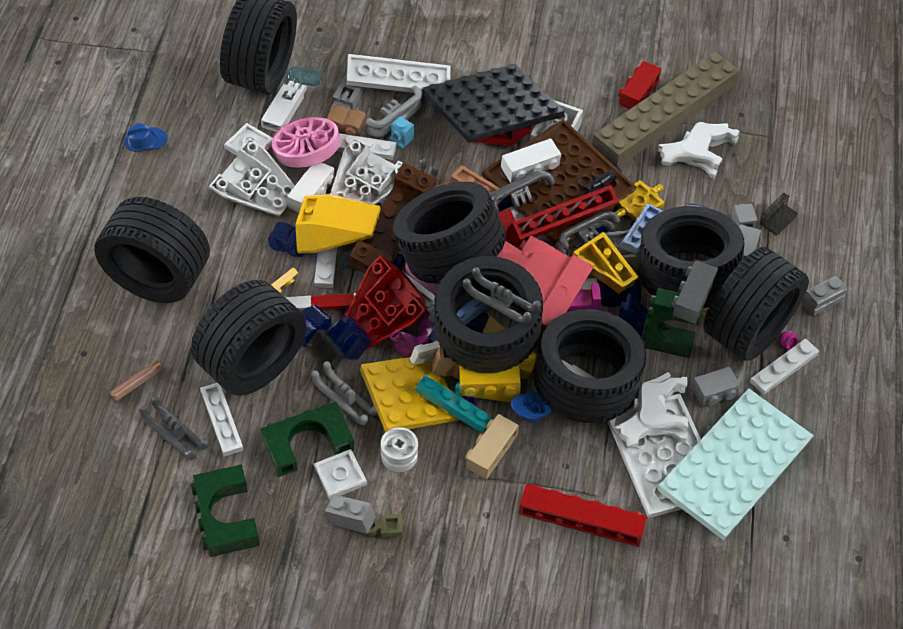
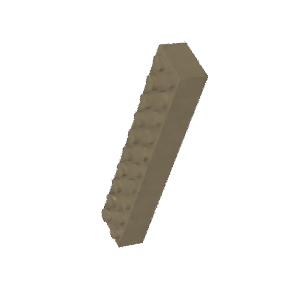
M713 52L596 132L593 136L592 146L609 162L620 167L737 85L740 70L717 52Z

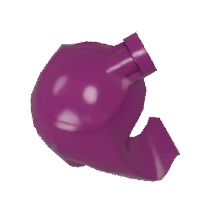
M428 310L416 322L421 330L420 336L415 337L408 334L407 328L401 332L396 331L390 336L391 340L395 342L396 352L405 358L411 357L416 346L429 344L433 332V323L428 320L430 315Z

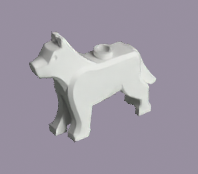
M698 122L691 132H686L682 141L658 145L657 151L660 152V157L662 158L661 164L670 166L675 162H684L703 169L714 180L718 171L716 169H718L722 158L708 151L709 146L713 147L725 142L735 146L740 131L728 128L727 123L706 124Z
M667 372L656 379L640 384L637 399H634V410L637 412L630 419L615 426L614 434H620V439L626 442L627 448L636 447L638 440L647 435H671L678 438L681 442H686L688 418L667 414L665 402L674 392L685 393L687 377L672 378L670 377L671 374Z

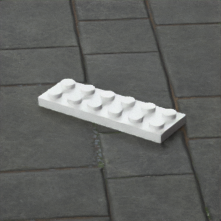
M348 54L346 85L414 93L411 90L414 85L419 87L422 92L423 87L450 80V66L354 54Z

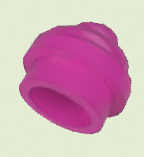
M785 331L779 335V343L786 350L792 349L799 342L796 333L793 331Z

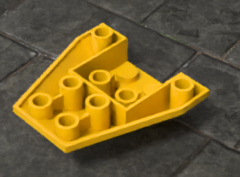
M335 194L304 196L295 224L297 252L317 253L372 238L381 210L380 206Z

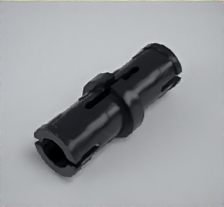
M609 169L601 176L594 177L593 181L583 185L582 191L587 189L584 194L586 195L604 188L608 183L616 180L617 174L612 175L615 173V170Z

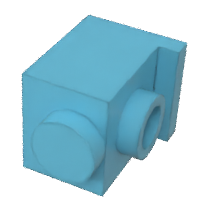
M400 116L391 124V137L389 141L396 142V145L403 149L414 139V124Z

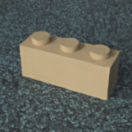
M499 414L494 420L491 419L487 424L486 432L480 434L477 438L474 449H469L465 456L467 460L466 469L487 480L518 436L519 425Z

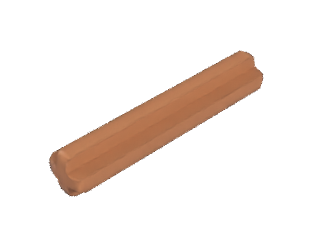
M157 360L152 362L110 391L111 397L118 401L162 370L161 364Z

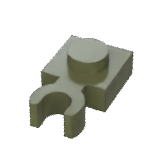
M383 515L381 521L375 519L372 525L375 527L370 529L368 536L373 537L381 533L382 538L403 537V515Z

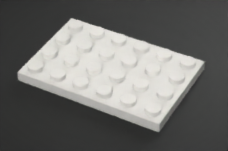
M680 394L672 395L665 402L667 414L688 418L686 442H681L678 438L671 435H647L638 440L636 447L627 448L626 442L620 439V434H614L615 426L630 419L637 412L634 410V405L621 416L607 421L648 518L682 509L659 492L657 488L701 440Z

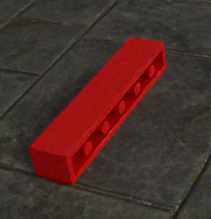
M609 185L512 222L507 231L514 246L522 244L524 239L528 241L530 236L537 238L592 217L600 212L610 210L619 200L612 186Z
M535 484L525 485L518 513L522 516L637 547L640 546L647 516L636 511H626L618 506H608L599 501L585 500L577 495L563 494L558 490L544 489Z

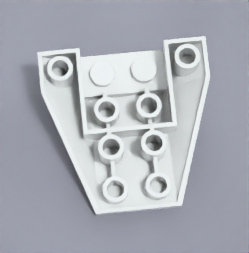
M353 137L343 151L330 194L377 205L389 195L394 186V178L403 163L398 161L394 165L370 152L368 144ZM358 192L361 195V197H358L354 193Z
M251 138L239 149L237 157L222 175L219 174L209 185L211 190L225 199L280 217L287 208V196L295 187L266 149Z

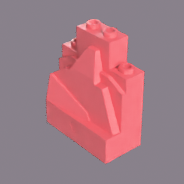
M530 236L528 241L524 239L519 249L505 241L502 251L497 256L520 264L538 282L543 298L541 334L553 319L567 312L593 268L592 265L575 255L568 257L533 236ZM512 304L508 307L518 313Z

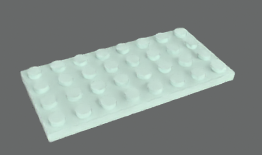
M748 389L659 484L657 490L724 541L806 447L814 435L755 392Z

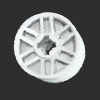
M402 427L392 428L381 439L382 463L387 469L394 472L410 470L418 459L417 437L409 429Z

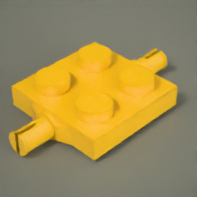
M639 180L634 184L637 187L636 191L618 202L616 205L620 209L614 213L619 218L623 215H628L635 222L647 203L658 209L663 208L665 202L658 196V193L664 190V186L660 183L651 188Z

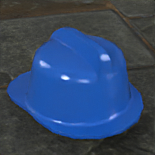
M139 123L133 125L127 131L128 134L124 140L126 148L131 151L150 150L165 145L167 134L160 128L149 127L146 124Z
M536 391L516 396L511 401L513 410L520 415L522 420L530 423L541 421L552 411L550 406L545 404V400L543 401Z

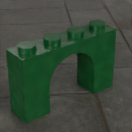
M658 288L656 296L652 295L642 338V340L646 341L645 348L690 358L696 332L672 327L664 321L675 320L690 324L694 323L673 316L674 307L671 306L675 295H680L679 292ZM702 308V310H701V312H700V315H699V317H698V319H697V321H696V324H694V325H699L703 308Z
M337 402L326 403L319 408L306 410L302 414L286 417L282 421L269 423L260 428L262 441L278 478L298 471L297 460L290 447V442L295 435L302 431L314 430L322 433L328 439L335 455L350 449L351 451L354 450L353 436Z
M242 464L193 475L194 483L191 484L192 494L198 497V501H194L197 514L201 513L202 519H198L200 532L205 531L206 537L202 538L204 550H209L210 557L260 546L254 518L233 523H223L216 520L210 514L213 505L218 500L227 496L248 492Z

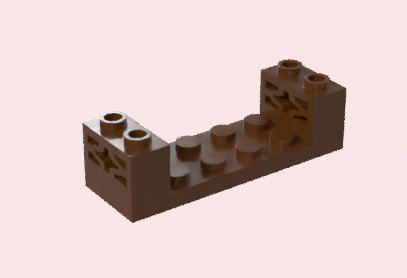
M403 162L394 178V186L381 207L373 237L357 242L350 255L349 266L366 273L367 269L380 255L394 264L401 251L393 234V225L398 213L414 198L435 188L437 179Z

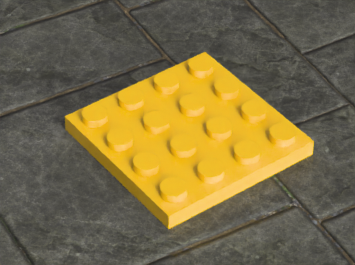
M410 357L361 364L360 372L385 432L397 427L414 429L459 421L457 417L414 391L424 374L449 389L443 376L432 373L431 361L413 365Z

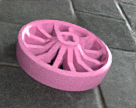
M309 117L293 121L282 127L272 139V149L277 160L285 166L295 168L308 167L327 160L338 150L340 145V136L336 124L329 119L321 117Z

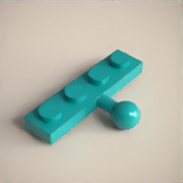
M424 374L414 390L415 392L477 431L484 432L492 416L460 396V380L455 385L456 392L454 393Z

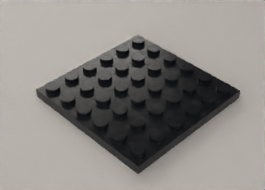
M516 64L492 68L489 71L461 76L458 79L446 80L442 83L430 84L422 88V94L468 143L561 118L565 114V110Z

